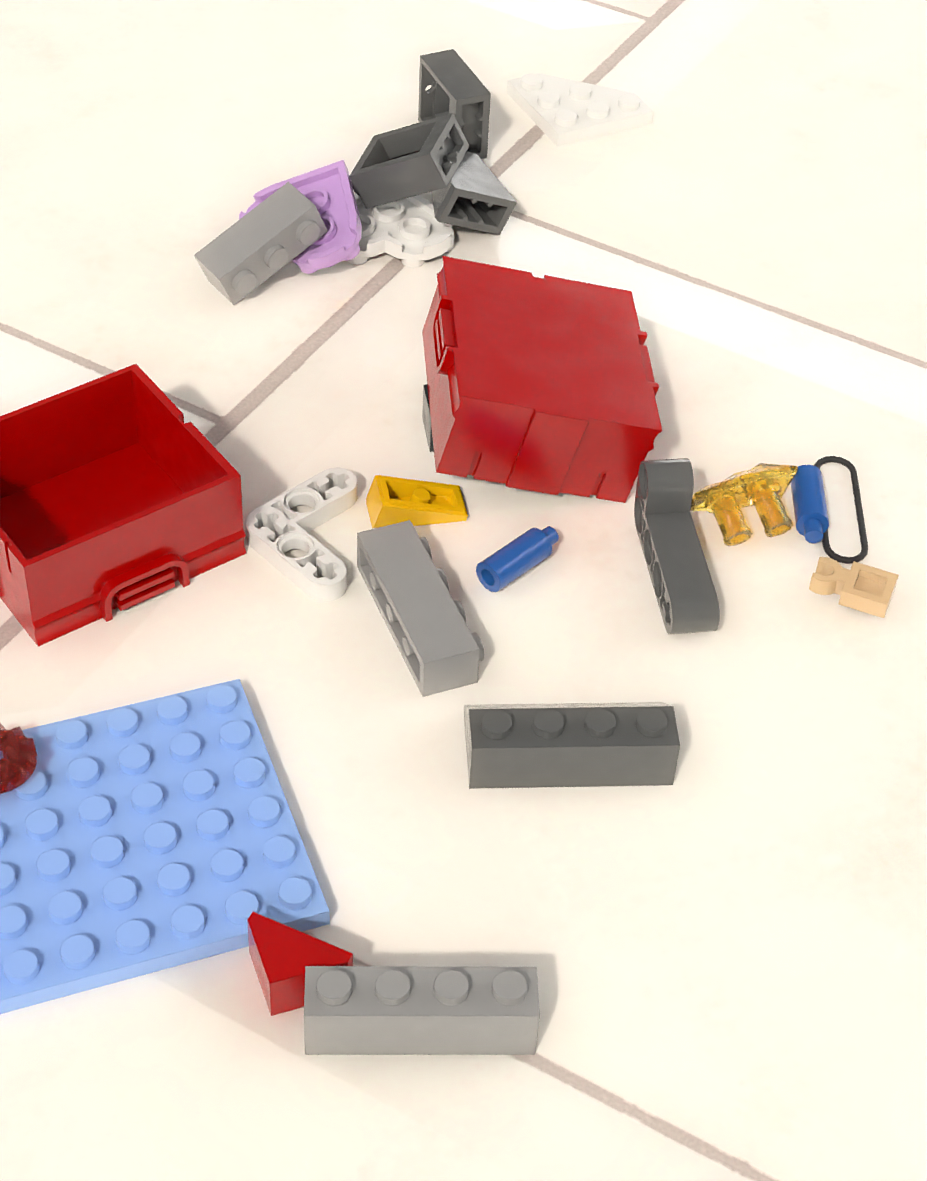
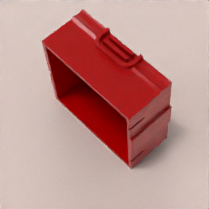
M442 256L443 268L437 273L438 285L422 330L436 473L466 478L468 475H472L473 479L506 484V487L553 495H558L559 493L584 497L595 495L597 499L626 503L638 476L641 461H644L648 452L654 449V439L663 431L655 399L659 385L655 383L648 348L644 345L648 335L647 332L640 330L632 291L544 275V278L534 277L532 272Z
M137 364L0 416V598L38 647L101 618L108 622L113 619L112 610L117 607L120 611H123L174 588L176 581H179L183 587L190 585L191 578L247 554L244 544L246 535L243 529L241 475L191 421L184 424L183 413Z

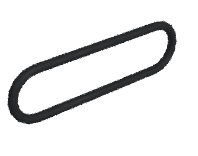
M825 456L819 459L814 466L820 469L823 464L834 462L844 465L850 471L861 552L853 557L836 554L829 544L828 529L823 533V548L825 553L837 562L851 564L853 561L859 562L868 554V542L857 471L850 461L842 457Z

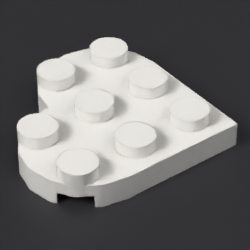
M354 194L361 220L362 233L358 243L360 246L359 254L355 258L347 260V262L360 265L366 263L369 257L387 253L401 259L403 265L416 268L422 266L425 260L441 256L453 249L454 231L452 225L438 222L434 215L433 203L423 196L417 195L366 209L360 196Z

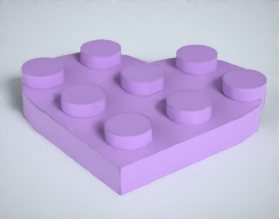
M344 160L281 181L258 191L253 195L255 202L247 209L246 213L241 211L239 214L240 220L289 182L316 206L328 231L292 260L303 273H314L319 269L331 267L343 260H351L360 252L358 243L361 239L362 225L349 171Z

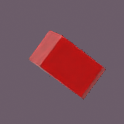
M252 912L247 919L249 953L271 1016L304 1007L305 966H353V953L256 912Z

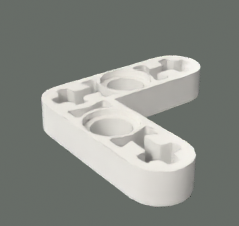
M329 468L252 510L245 519L246 539L250 547L316 601L330 602L341 598L345 594L347 589V569L341 559L308 532L350 509L356 503V475L345 468ZM298 505H307L313 508V510L306 513L294 512L291 509ZM293 549L307 552L301 558H290L284 555V553Z

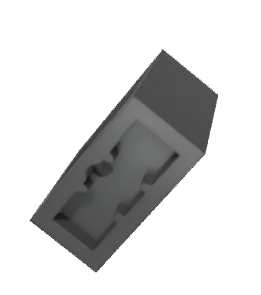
M454 49L420 55L418 121L423 122L453 113L469 144L467 151L476 153L481 159H486L491 93ZM431 85V88L426 91V87Z
M453 113L374 135L349 175L353 190L360 196L366 209L447 188L468 150L469 144Z

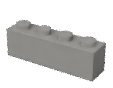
M410 520L358 532L357 568L422 697L478 683L479 662L484 660L482 641L476 632H470L460 600H453L450 595L446 574L442 568L435 567L427 539L419 537Z
M305 966V1055H535L540 1019L537 967Z

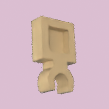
M819 557L816 573L813 572L809 590L820 595L838 594L840 595L839 605L884 618L899 575L853 561L849 570L843 568L839 562L832 558Z

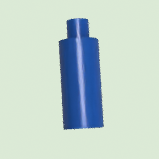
M801 465L796 467L790 474L796 529L801 535L805 536L807 542L818 543L823 539V533L829 527L822 472L814 465Z
M550 526L543 530L538 528L529 529L477 564L476 573L479 581L487 590L498 592L552 554V545L559 540L558 533Z

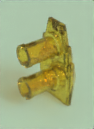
M759 463L750 470L734 473L724 481L705 486L694 493L690 511L707 510L709 513H713L726 546L741 544L751 537L750 535L753 534L741 508L755 506L767 537L782 535L791 529L793 522L789 518L781 498L796 475L798 468L794 465Z

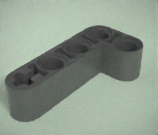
M688 458L641 461L634 502L637 534L668 634L718 630L720 620L717 593L690 513L694 478L692 465Z

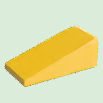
M375 475L366 497V505L372 528L409 520L413 526L466 521L468 517L459 485Z

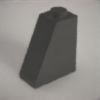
M466 151L447 188L432 191L434 215L438 222L498 235L501 234L517 204V201L476 153Z

